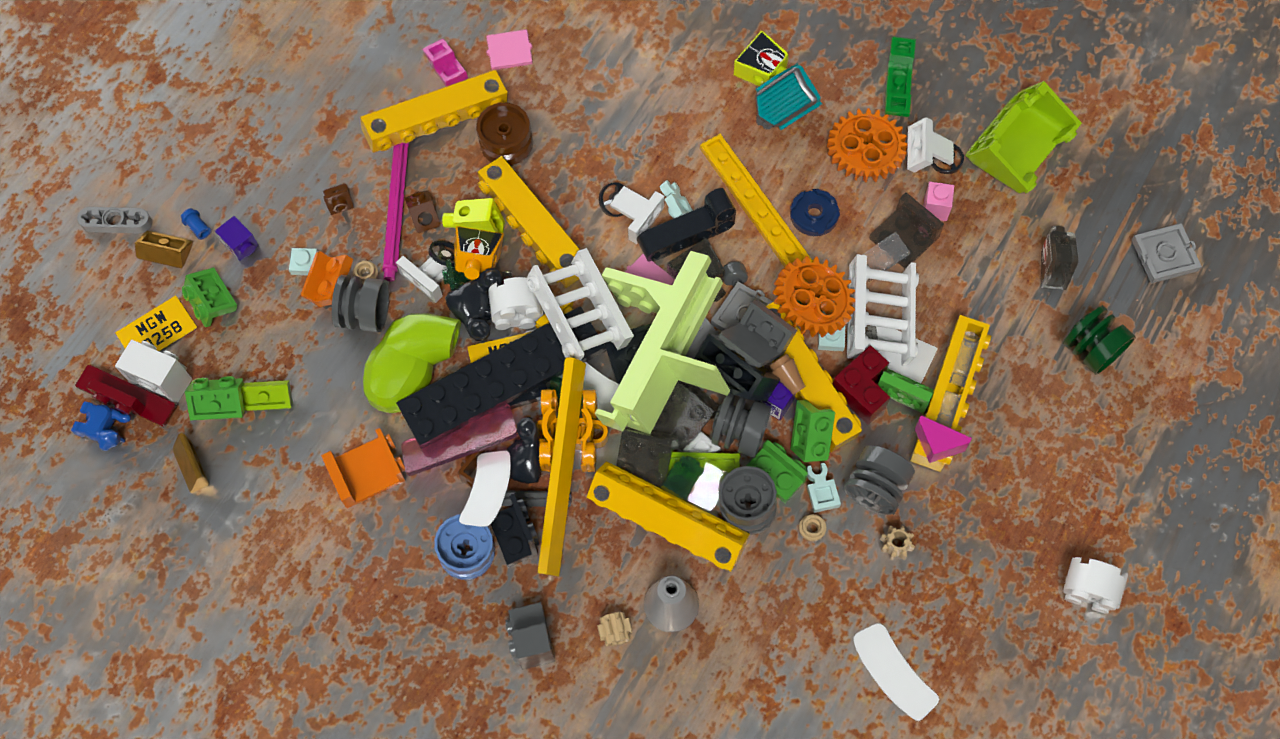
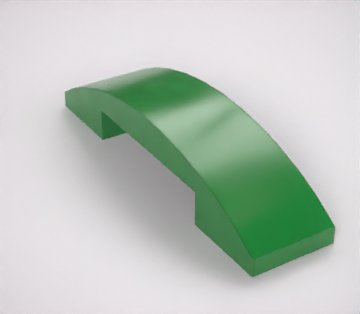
M892 37L885 91V114L904 117H909L911 80L916 39Z

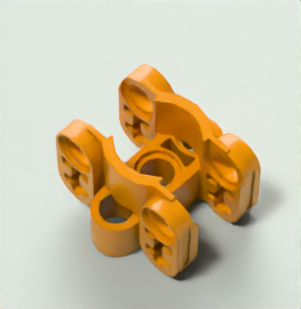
M542 390L541 412L543 420H539L537 423L540 430L542 429L545 439H539V463L542 471H551L558 418V396L556 390ZM582 390L583 409H581L583 418H579L575 450H582V472H596V449L602 448L607 444L609 435L607 427L601 421H598L595 415L598 409L596 390ZM594 429L602 430L603 436L599 439H593Z

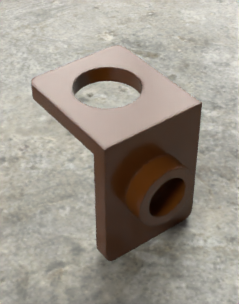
M344 183L323 191V198L331 215L354 208L347 184Z
M428 190L413 193L405 198L417 233L440 226ZM422 212H428L432 215V221L427 225L418 222V216Z
M481 445L473 454L470 453L463 459L461 468L458 471L460 480L470 488L474 484V479L470 477V474L477 467L478 456L485 452L484 447Z

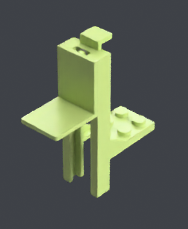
M690 251L673 285L608 267L605 268L602 277L620 305L624 307H637L645 313L650 314L654 312L657 315L610 402L614 407L613 413L597 409L595 415L603 425L620 431H624L627 425L630 428L651 434L678 380L728 396L730 389L716 366L685 357L723 284L721 278H710L706 274L712 262L708 255Z

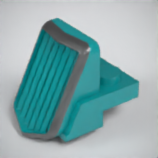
M797 63L755 89L757 92L755 98L757 116L768 124L779 127L780 130H783L822 105L818 91L803 67Z

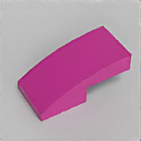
M444 39L423 48L425 56L446 87L468 79L465 69L457 61L453 50Z

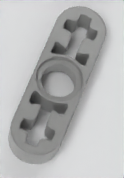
M86 207L77 216L78 223L87 232L140 234L145 233L152 226L151 217L142 208ZM113 216H121L119 223L115 225L109 224V220Z

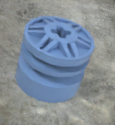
M461 514L448 518L439 527L435 535L434 549L442 568L450 576L460 580H473L482 576L491 567L495 557L493 537L488 526L479 527L461 524L459 521ZM469 545L472 551L462 555L460 549H465V546Z

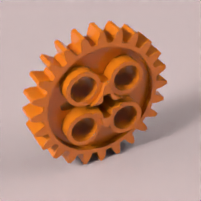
M867 108L866 114L857 109L855 116L850 111L847 114V119L840 116L839 123L834 122L827 142V147H829L828 156H832L831 163H839L838 171L846 169L845 177L852 173L855 174L854 180L857 181L860 176H863L865 183H867L868 177H872L877 182L879 175L887 179L888 172L895 174L896 167L900 168L902 161L905 159L907 153L905 151L908 143H905L907 135L901 134L903 127H895L896 119L888 121L889 115L885 114L881 117L880 110H877L875 114H871L870 108Z
M805 256L802 262L796 258L793 263L789 262L781 270L774 282V285L777 287L773 290L772 294L778 296L774 300V304L781 305L777 312L785 313L787 316L784 318V321H793L792 327L800 326L801 334H804L806 330H810L811 337H814L817 332H819L821 337H824L827 333L833 335L837 330L840 331L851 320V315L855 311V308L852 307L855 298L851 297L855 289L847 287L851 280L842 279L845 272L837 273L836 264L831 268L828 267L827 259L820 264L818 257H815L812 262L808 256Z

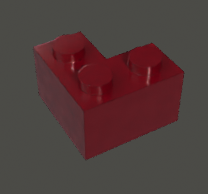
M871 345L833 379L832 383L836 391L841 392L845 397L847 406L867 425L887 408L891 398L876 384L883 372L887 371L890 362Z

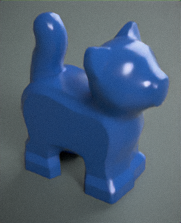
M83 402L80 413L86 414L87 422L75 421L71 429L74 435L82 438L86 436L91 440L97 441L99 448L103 451H108L110 448L117 447L119 443L125 442L116 431L110 428L115 419L122 423L130 422V415L122 414L120 411L109 408L106 405H94L90 402Z

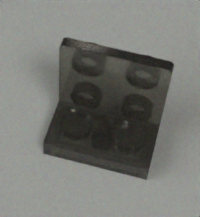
M905 193L899 198L896 211L870 234L869 239L906 269L911 262L913 263L939 239L944 223L908 193Z
M678 380L654 427L683 451L698 436L707 422L715 418L719 404L698 386Z
M627 427L621 434L616 466L665 491L671 454L673 450L681 447L682 436L654 429L651 434H647Z

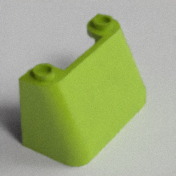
M1042 81L1017 93L976 140L965 156L972 164L1017 193H1028L1037 185L1035 182L1037 176L1034 173L1057 144L1062 142L1068 143L1077 135L1076 130L1082 122L1047 83Z

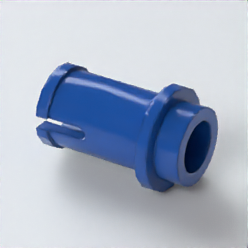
M189 208L181 214L182 224L188 226L198 239L202 240L210 235L211 228L200 218V213L197 210Z

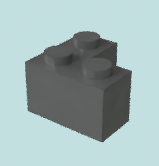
M541 602L508 610L510 619L505 620L508 635L513 637V640L508 641L514 663L519 662L522 670L555 662Z

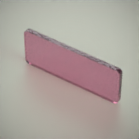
M506 404L423 449L420 448L415 438L404 441L401 444L407 475H416L516 438L518 433L510 405Z

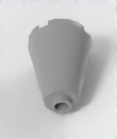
M668 576L655 582L645 595L644 610L646 617L654 627L663 632H675L686 629L693 623L698 614L699 600L695 590L689 583L678 577Z

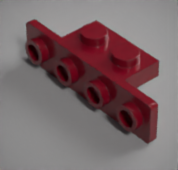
M91 365L86 366L75 384L78 389L93 395V399L104 405H107L109 402L115 405V409L126 415H129L131 412L162 427L167 424L177 407L174 402Z

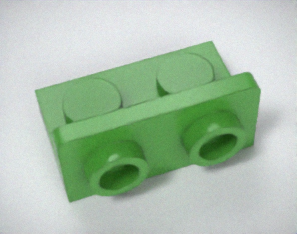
M214 267L185 276L184 286L182 287L183 297L191 303L195 317L201 320L205 328L211 326L212 318L236 311L237 304Z
M890 369L883 372L878 386L891 399L923 414L934 393L932 388Z
M226 376L219 380H208V378L193 380L185 390L190 420L242 418L245 414L241 388L244 384L243 378L235 379L233 376Z
M797 400L790 449L802 461L815 462L827 461L829 459L835 412L832 409L818 410L807 400Z
M768 439L764 442L763 448L757 453L756 457L746 465L757 467L768 473L774 481L777 497L785 504L806 482L808 476L807 469L803 463L797 459L792 460L786 455L785 449L780 444L772 443Z

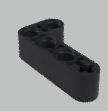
M717 188L706 195L704 206L650 228L639 234L636 240L647 261L655 262L726 232L735 224L736 209L725 189Z

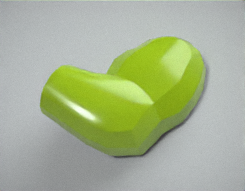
M411 313L394 320L382 341L371 351L365 363L363 387L369 404L378 411L386 413L401 412L396 402L427 387L432 378L433 365L450 359L454 355L459 340L461 321L428 313Z

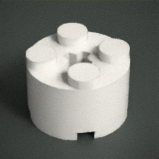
M525 277L504 279L503 285L497 287V283H495L488 289L491 317L495 328L498 330L519 326L521 329H531L535 327V322L543 316V309L535 293L529 289L527 278Z
M1079 557L1072 558L1063 592L1066 594L1065 600L1074 604H1081L1082 601L1092 604L1093 610L1108 614L1109 610L1119 609L1128 574L1120 575V568L1105 562L1089 559V563L1085 564L1080 563L1081 558Z

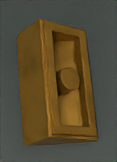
M147 230L135 242L136 257L146 261L182 268L190 253L193 241Z
M185 433L178 434L173 446V453L189 492L194 493L209 486V482L192 441Z

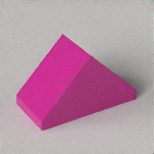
M922 415L915 427L916 434L929 463L965 452L972 439Z

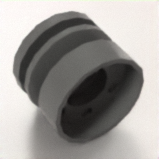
M340 275L335 284L332 297V321L334 326L355 329L359 322V326L363 331L381 332L386 323L389 308V285L387 280L367 278L363 284L361 277L353 276L351 278L349 275Z
M729 393L717 410L712 427L713 436L711 443L718 446L724 435L726 436L724 448L729 449L734 439L739 440L738 453L755 458L767 427L772 405L755 400L751 408L747 410L745 409L746 398L740 397L737 406L733 405L735 395Z
M872 445L865 446L857 460V469L851 472L850 479L847 480L844 486V491L852 500L871 511L885 515L895 514L899 506L898 503L903 498L901 491L907 490L915 473L914 467L906 459L888 449Z
M744 466L735 468L720 483L719 501L722 519L750 535L759 534L770 527L775 519L777 510V492L774 481L768 473L757 467ZM746 502L751 503V508H746Z

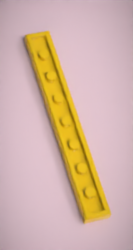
M718 134L700 144V150L782 265L786 267L789 262L793 263L796 258L802 262L805 256H808L812 262L813 260L723 136Z
M567 357L563 371L538 564V573L550 576H559L586 369V363L576 358Z

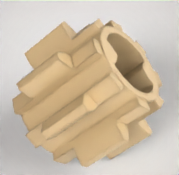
M890 526L888 534H882L880 538L884 542L883 544H885L881 552H888L890 560H893L895 556L905 560L907 551L912 552L915 548L910 541L914 534H907L904 531V526L897 530ZM893 540H900L903 543L902 546L896 547L892 543Z
M624 612L607 614L600 618L601 624L597 625L600 640H605L607 647L630 641L629 634H632L630 619L625 618Z

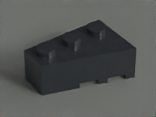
M708 334L694 358L695 360L716 366L730 389L729 393L749 400L767 402L780 381L777 376L764 366L756 367L748 364L743 356L727 348L724 342L719 339V335Z

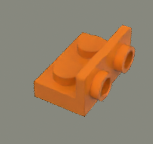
M321 251L316 252L301 296L319 307L332 305V297L337 279L340 275L349 274L354 259L346 254L331 258Z

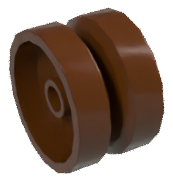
M496 103L481 112L477 119L476 131L481 151L487 160L493 162L502 156L512 166L528 157L533 143L531 125L527 113L520 106L512 103Z

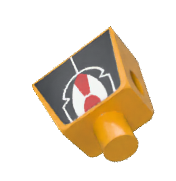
M456 226L454 241L455 270L463 272L466 278L475 280L484 270L495 268L501 256L504 234Z

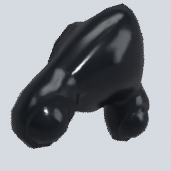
M495 268L484 270L477 279L460 284L449 291L445 297L449 310L464 324L469 336L476 341L486 340L490 336L491 326L486 321L492 319L488 289L495 283H497V287L500 286L503 281L501 272Z
M524 417L517 423V433L520 438H516L513 444L506 450L510 454L511 468L509 479L532 484L538 483L541 477L542 469L539 463L540 428L535 419Z

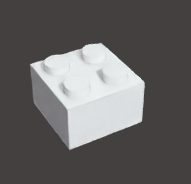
M131 339L115 365L131 384L174 402L176 405L192 380L186 371L187 367L179 363L178 356L169 351L159 352L154 345L146 341L139 343Z

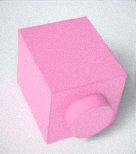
M929 182L924 196L922 218L947 221L953 203L954 185Z

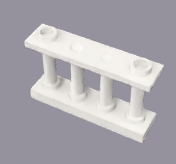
M587 248L577 251L571 266L544 275L538 265L532 267L527 276L528 287L535 293L562 345L565 357L576 358L581 361L585 355L583 351L609 341L614 343L617 350L626 347L634 337ZM574 275L579 277L583 285L582 288L554 297L548 286L550 283ZM585 297L590 298L595 307L594 310L569 319L565 318L560 306ZM597 319L602 320L607 330L606 332L579 342L577 341L572 328Z
M857 254L849 265V280H851L849 289H855L851 296L855 298V302L852 305L855 311L852 313V318L848 322L847 358L856 359L871 345L879 351L901 354V366H907L918 354V343H915L916 287L919 282V274L916 273V263L911 262L903 273L870 269L867 266V256ZM868 279L901 283L902 296L869 292V289L866 288V281ZM867 302L900 306L902 307V320L869 315L866 312ZM870 325L902 330V343L868 339V336L865 335V327Z

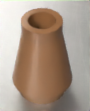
M788 354L770 365L773 370L772 373L780 379V382L792 395L806 387L794 359H790Z

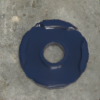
M820 189L800 192L794 198L790 207V220L794 227L801 233L809 236H822L829 233L836 227L840 216V209L836 199L828 192ZM812 208L819 209L822 214L819 216H812L809 214L808 211Z

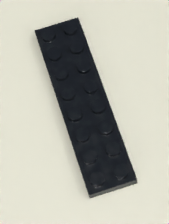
M580 306L564 316L566 319L585 312ZM549 322L396 402L420 448L423 449L562 375L566 357L563 354L562 345ZM591 322L572 328L578 342L598 335ZM601 344L583 351L585 355L581 361L585 363L604 353L606 346Z

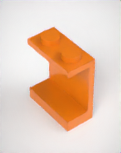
M380 428L375 430L378 438L338 457H335L331 451L321 455L338 495L347 509L405 481L402 472L406 471L400 456L395 458L391 451L396 447L390 435L384 436Z

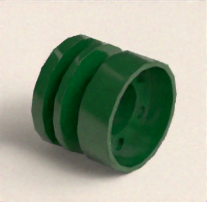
M1103 305L1081 318L1073 326L1063 342L1068 349L1078 343L1072 352L1075 356L1086 350L1089 352L1083 364L1095 375L1100 374L1110 366L1136 339V336L1123 324L1114 330L1110 329L1116 318L1112 314L1102 320L1108 312Z

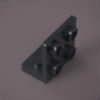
M514 492L509 494L512 507L498 512L495 519L491 522V527L508 567L537 556L536 546L540 545L532 522L526 523L530 521L523 499H516Z

